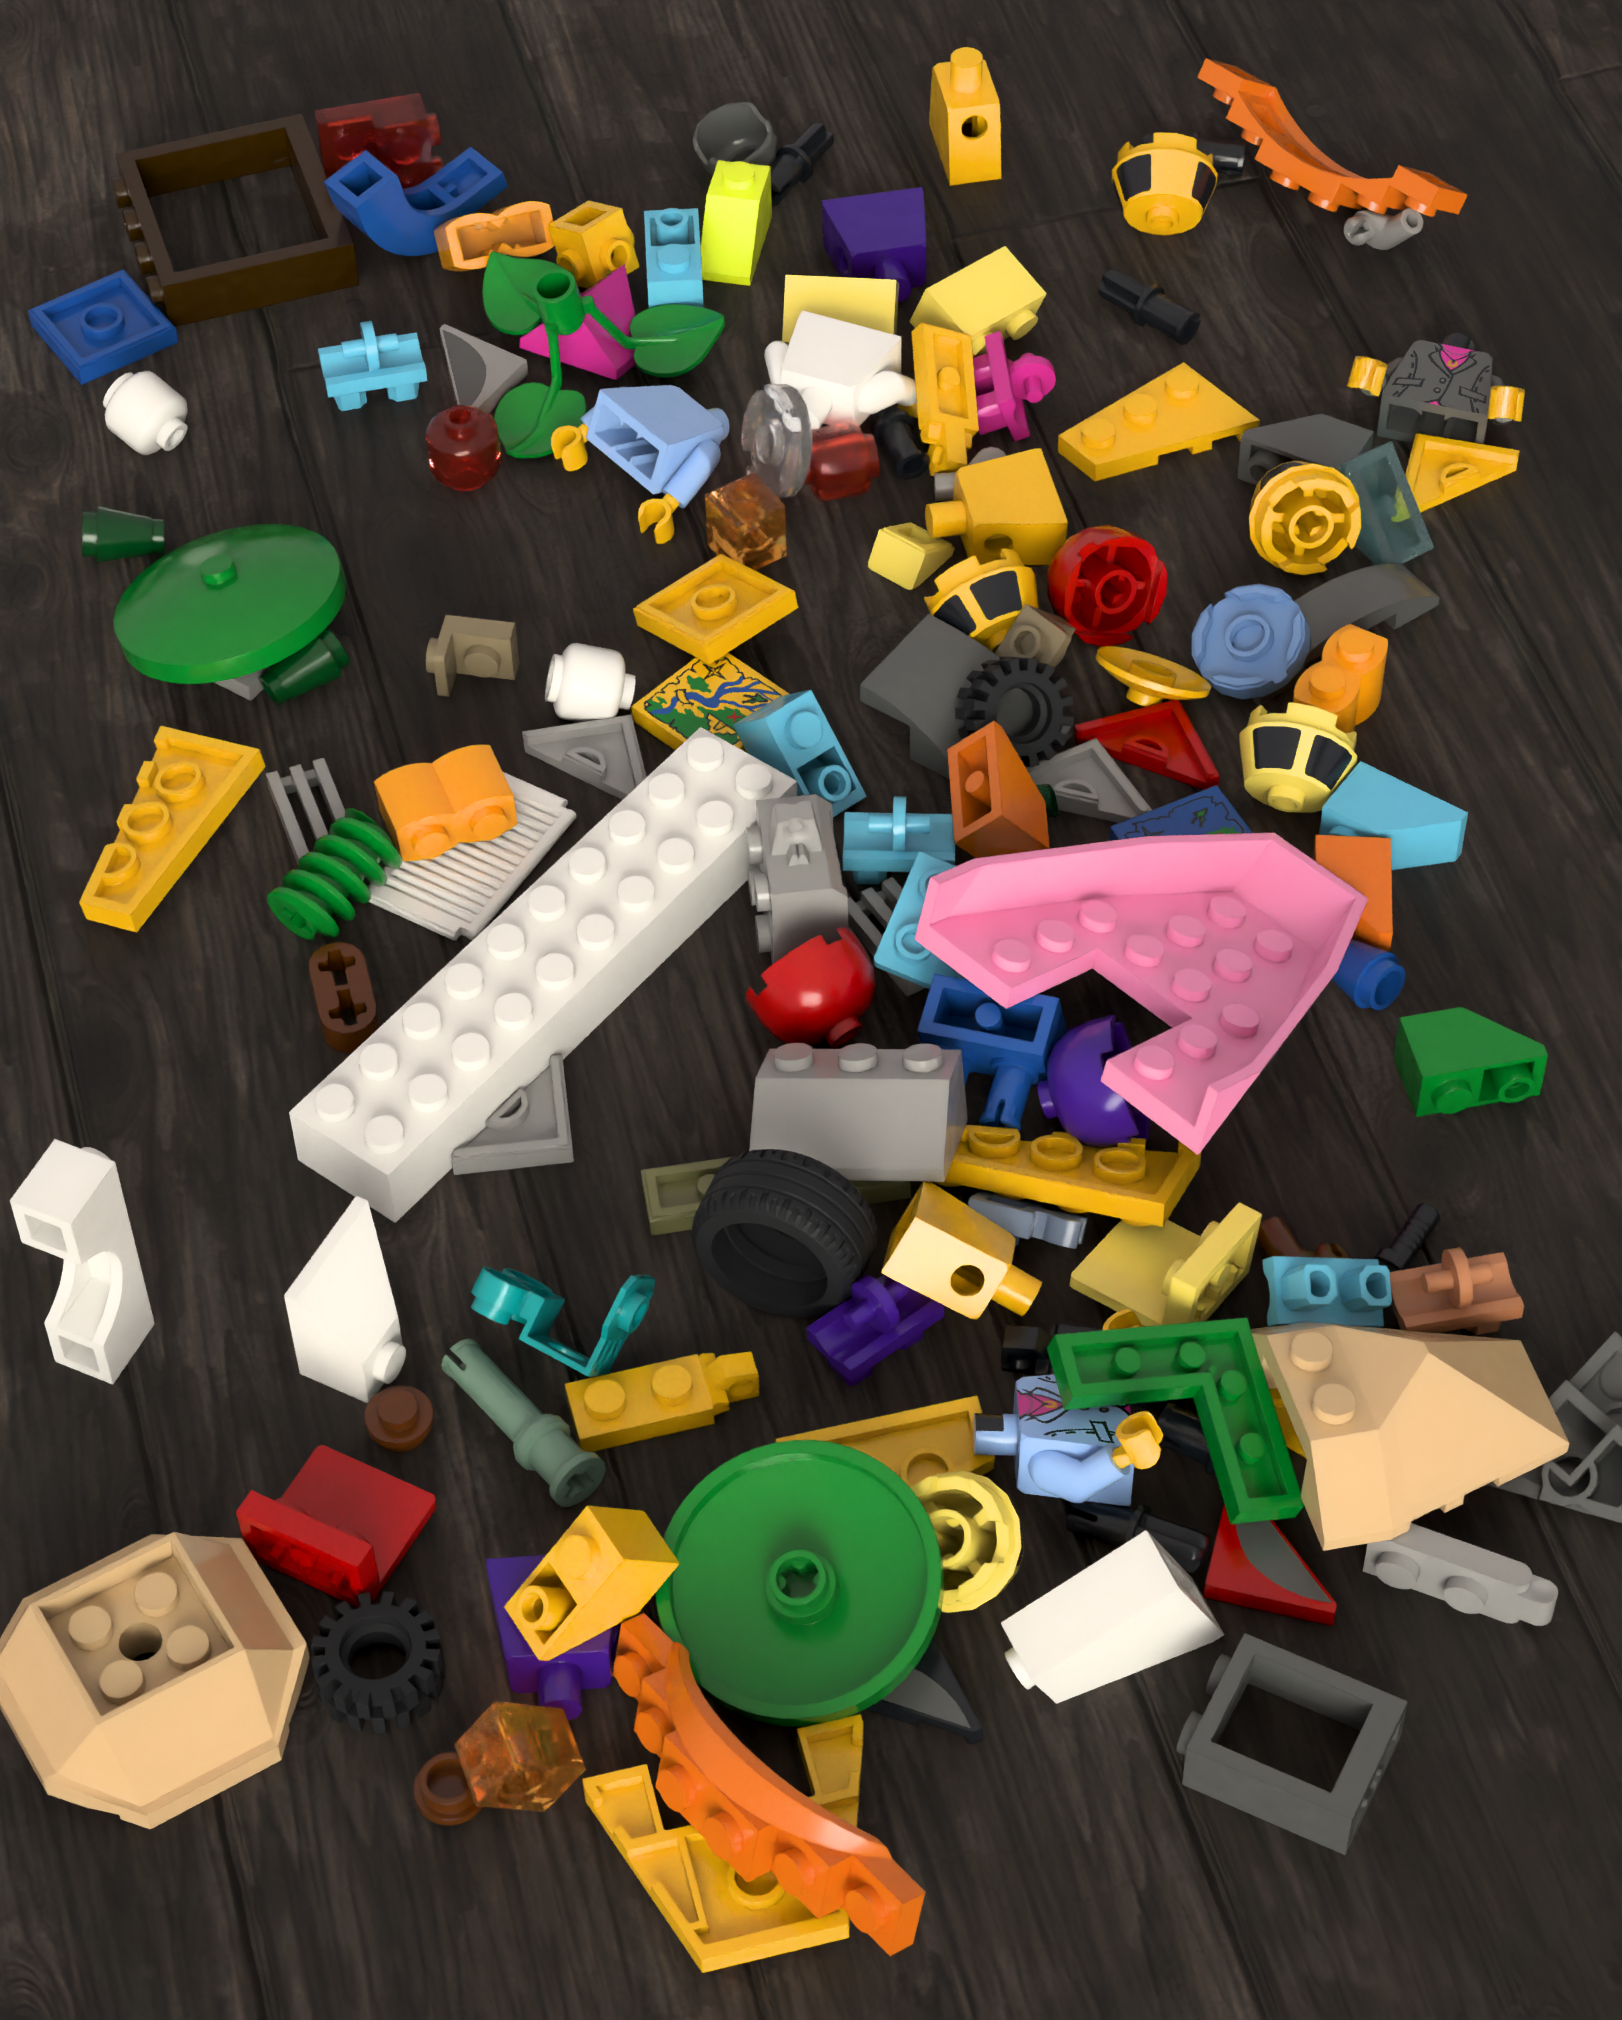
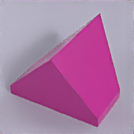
M623 264L580 295L581 297L592 296L596 307L626 336L632 337L630 323L636 315L625 264ZM585 314L583 323L576 332L570 335L558 336L560 360L563 363L613 380H617L636 364L634 360L635 349H624L589 314ZM541 321L535 329L520 338L519 348L550 358L548 337L545 326Z

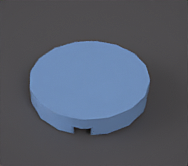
M1263 584L1239 586L1224 593L1225 599L1219 601L1214 607L1210 604L1200 614L1192 633V656L1202 677L1219 693L1239 699L1264 697L1286 686L1302 669L1310 650V627L1299 605L1282 589Z

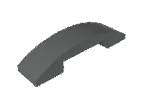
M1393 563L1361 568L1314 588L1294 601L1301 608L1310 627V650L1302 669L1286 686L1264 697L1251 699L1259 706L1295 686L1299 677L1306 670V664L1322 655L1327 640L1343 626L1352 624L1368 630L1385 621L1395 630L1438 606L1440 597L1402 564Z

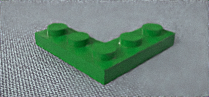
M1247 1318L1054 1335L1047 1346L1064 1410L1193 1398L1230 1524L1295 1518L1302 1510L1304 1503L1301 1498L1300 1488Z

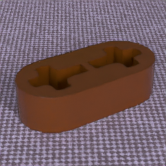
M335 942L321 946L313 953L309 960V973L323 1038L327 1045L334 1050L343 1053H353L379 1028L378 1014L365 957L361 950L352 944ZM343 970L346 975L347 984L335 986L334 977L331 972ZM352 1008L357 1023L344 1025L341 1010Z

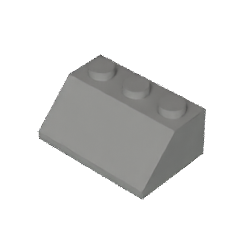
M790 1043L782 1045L777 1049H769L755 1078L749 1151L780 1149L800 1153L830 1166L851 1181L945 1182L968 1120L962 1051L942 1050L934 1044H916L906 1049H876L875 1046L865 1043L850 1044L841 1049H812L807 1044Z

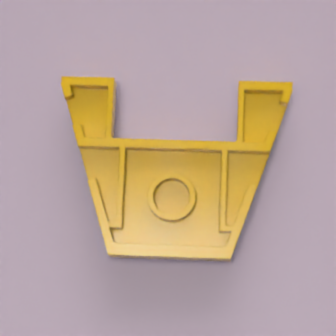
M861 1714L798 1728L797 1744L812 1796L808 1798L857 1827L864 1739ZM647 1764L582 1779L587 1805L702 1973L849 1938L850 1917L842 1907L818 1919L796 1896L790 1895L783 1889L772 1871L747 1883L726 1860L720 1859L712 1852L706 1839L692 1825L665 1830Z

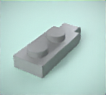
M1413 1523L1410 1524L1409 1531L1391 1540L1367 1543L1363 1572L1377 1576L1391 1587L1398 1589L1411 1588L1444 1600L1458 1611L1468 1614L1480 1613L1505 1623H1516L1522 1620L1536 1626H1544L1552 1620L1558 1596L1556 1585L1550 1580L1533 1575L1531 1569L1520 1561Z

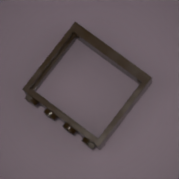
M302 113L116 154L120 176L111 177V184L115 193L118 209L128 207V209L122 210L123 220L129 241L139 240V242L133 243L141 275L151 273L150 276L145 277L149 298L154 304L161 303L165 316L175 327L359 285L354 243L343 215L334 206L324 184V181L328 178ZM290 166L319 240L174 272L148 197Z

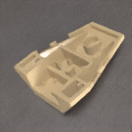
M1307 1321L1251 1329L1269 1389L1278 1388L1307 1458L1301 1498L1323 1551L1391 1540L1409 1531L1411 1521L1437 1508L1446 1513L1462 1505L1466 1494L1492 1481L1498 1487L1568 1452L1570 1443L1521 1340Z

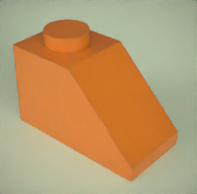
M992 721L947 749L954 843L975 858L1050 849L1045 800L1001 725Z
M1315 835L1313 860L1368 898L1352 939L1390 952L1393 935L1391 838Z

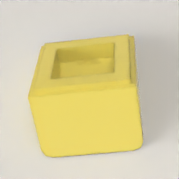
M912 522L884 527L878 531L868 560V567L870 570L903 588L913 590L920 586L953 555L955 547L942 538L931 539L927 530Z

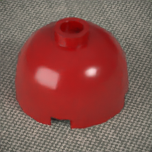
M1112 525L1086 528L1067 538L1055 552L1048 568L1047 596L1054 614L1076 628L1073 634L1085 643L1100 647L1124 644L1134 638L1132 635L1126 634L1127 632L1137 629L1143 621L1149 625L1158 615L1167 591V570L1165 564L1157 557L1156 551L1153 549L1154 547L1134 532Z
M847 927L837 928L836 930L842 937V940L835 941L829 945L822 935L808 940L787 953L760 975L767 987L759 995L751 987L746 992V1002L758 1020L773 1036L787 1044L803 1043L814 1046L827 1041L831 1048H836L851 1040L863 1029L858 1019L871 1006L876 984L874 967L865 948L852 929Z

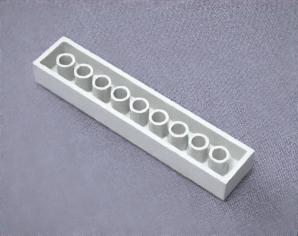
M700 727L289 1112L298 1160L354 1197L358 1196L368 1200L371 1208L396 1223L453 1168L451 1153L455 1149L465 1148L486 1127V1120L519 1088L525 1090L550 1066L551 1056L562 1055L564 1059L748 880V869L759 868V864L750 865L746 840V827L757 826L756 800L797 796V781Z

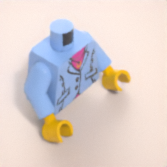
M673 385L623 386L600 389L595 406L580 418L583 423L578 428L570 425L562 426L552 433L551 447L556 459H562L565 470H578L588 461L585 443L590 441L652 494L663 492L665 496L662 499L653 498L641 504L638 510V520L641 533H644L652 523L658 522L654 530L655 541L657 544H664L671 540L674 535L675 528L672 513L678 506L681 508L687 506L708 480L720 461L721 452L719 446L729 433L727 415L719 408L705 409L682 389Z
M1123 1309L1110 1316L1104 1323L1102 1330L1143 1327V1325L1132 1310ZM1054 1374L1028 1376L1015 1382L1013 1414L974 1413L973 1419L974 1455L1014 1456L1016 1488L1024 1494L1062 1498L1072 1503L1088 1501L1130 1506L1134 1467L1146 1469L1157 1463L1161 1451L1159 1443L1163 1437V1433L1152 1414L1148 1411H1141L1131 1415L1130 1404L1064 1410Z

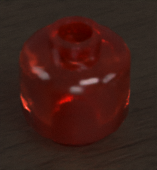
M457 405L441 411L430 420L425 432L429 469L437 481L455 490L470 491L480 488L497 475L501 466L498 425L489 413L477 407Z
M854 422L809 430L803 439V451L793 453L794 468L799 486L809 485L815 498L821 502L863 495L870 489L872 479L879 478L880 476L879 458L872 433L864 434L861 428Z

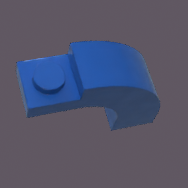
M469 147L429 179L411 188L403 189L398 176L366 150L324 181L334 206L347 220L381 248L404 256H420L438 252L434 230L438 226L453 218L475 213L508 187L503 172L472 147Z

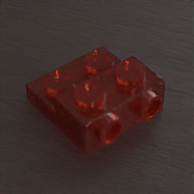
M420 93L314 111L321 163L327 178L331 177L365 150L398 176L403 189L421 184L443 168L440 155L432 156L431 146L441 145L437 116L435 112L426 114Z

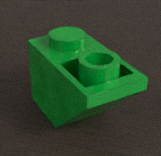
M1463 1007L1399 1017L1393 1055L1416 1117L1437 1113L1453 1114L1465 1108L1498 1102L1515 1103L1527 1097L1538 1096L1541 1092L1548 1053L1543 1044Z

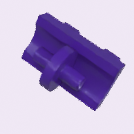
M884 1274L877 1279L866 1275L852 1284V1298L850 1300L842 1302L807 1327V1340L827 1358L829 1367L848 1385L855 1386L872 1374L873 1366L897 1349L907 1350L924 1338V1330L944 1317V1305Z

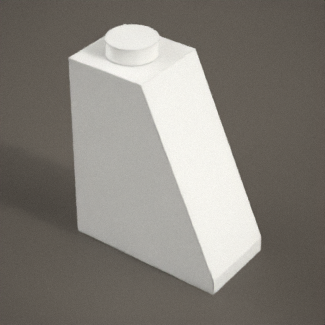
M1147 1530L1001 1622L1013 1645V1648L1005 1652V1657L1018 1680L1027 1690L1036 1685L1056 1704L1210 1644L1224 1636L1222 1629L1193 1578Z

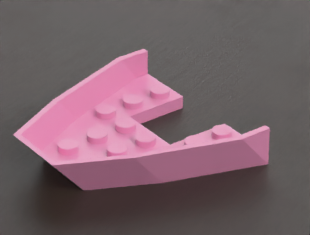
M1276 833L1144 836L974 858L930 877L915 940L1005 1009L1088 970L1094 969L1172 1027L1108 1059L1101 1082L1199 1155L1338 971L1368 898Z

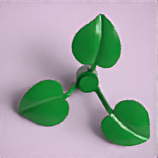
M492 251L487 262L483 280V303L488 319L497 330L511 335L529 333L542 321L548 337L552 376L550 387L536 382L522 384L507 392L497 405L494 415V426L507 455L526 459L552 454V433L562 426L570 425L578 428L583 423L580 418L587 413V404L582 393L575 390H560L562 387V370L558 336L570 335L576 332L581 327L585 314H589L624 349H635L634 360L636 366L642 372L655 377L665 378L685 374L703 361L725 326L724 315L707 308L690 305L668 304L654 306L634 316L630 323L632 337H628L596 307L592 296L581 297L576 280L568 270L550 261L515 258Z

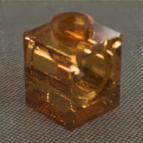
M754 472L705 494L707 545L716 555L724 554L753 570H757L787 556L785 505Z
M494 1701L454 1744L475 1806L545 1812L586 1770L563 1708Z

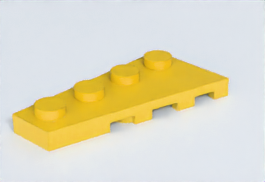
M160 726L154 739L157 748L152 761L143 762L137 775L138 792L132 804H124L116 821L120 831L115 842L105 845L79 901L86 919L137 933L266 766L260 749Z
M966 1125L945 1182L935 1183L946 1187L967 1186L987 1190L1016 1200L1030 1199L1054 1204L1070 1213L1092 1212L1116 1217L1132 1226L1145 1227L1154 1225L1163 1227L1201 1164V1152L1197 1155L1180 1141L1178 1142V1153L1145 1150L1146 1139L1131 1138V1142L1118 1143L1117 1147L1098 1148L1082 1145L1077 1138L1066 1132H1053L1052 1135H1044L1033 1141L1020 1140L1021 1135L1018 1129Z

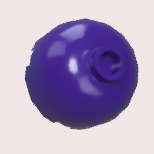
M1115 1015L1087 1021L1069 1029L1055 1042L1048 1057V1079L1038 1081L1037 1083L1040 1104L1046 1118L1058 1117L1066 1133L1077 1138L1081 1144L1098 1148L1117 1147L1118 1143L1131 1142V1138H1142L1147 1141L1150 1135V1118L1137 1108L1135 1109L1133 1105L1101 1082L1106 1061L1133 1048L1122 1022L1115 1023Z

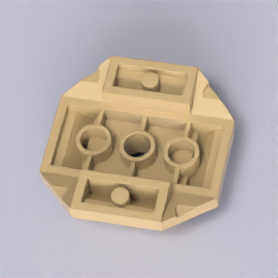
M172 1532L168 1535L151 1534L22 1599L0 1638V1709L48 1795L86 1808L118 1814L121 1820L152 1829L282 1760L290 1732L289 1723L300 1696L310 1656L305 1639L242 1538L190 1536L177 1532ZM144 1653H156L154 1656L146 1660H133L137 1656Z

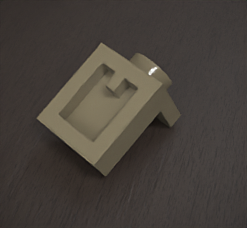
M1025 604L994 654L998 657L1038 660L1037 663H1046L1054 668L1065 656L1067 647L1072 639L1071 636L1076 628L1057 615Z
M445 615L439 638H430L426 652V670L428 673L435 674L437 695L446 697L451 695L457 674L515 680L520 663L515 622Z

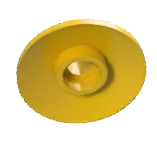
M1103 646L1097 650L1095 656L1097 662L1110 675L1129 687L1126 698L1144 707L1162 703L1163 698L1170 700L1204 698L1209 695L1211 689L1210 683L1194 671L1146 652L1117 646Z

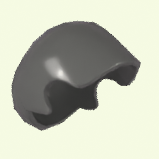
M727 103L710 111L696 125L692 139L693 146L703 167L711 176L714 174L718 160L742 161L749 164L769 166L776 158L777 136L771 122L761 115L753 103Z

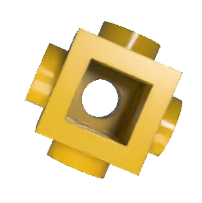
M588 200L548 224L557 251V264L573 274L577 286L589 289L623 264H625L627 275L640 267L634 249V236L626 223L622 208Z

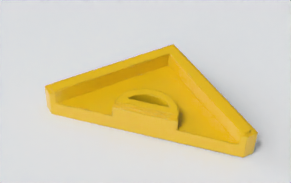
M1416 433L1398 501L1396 518L1405 520L1515 472L1520 451Z

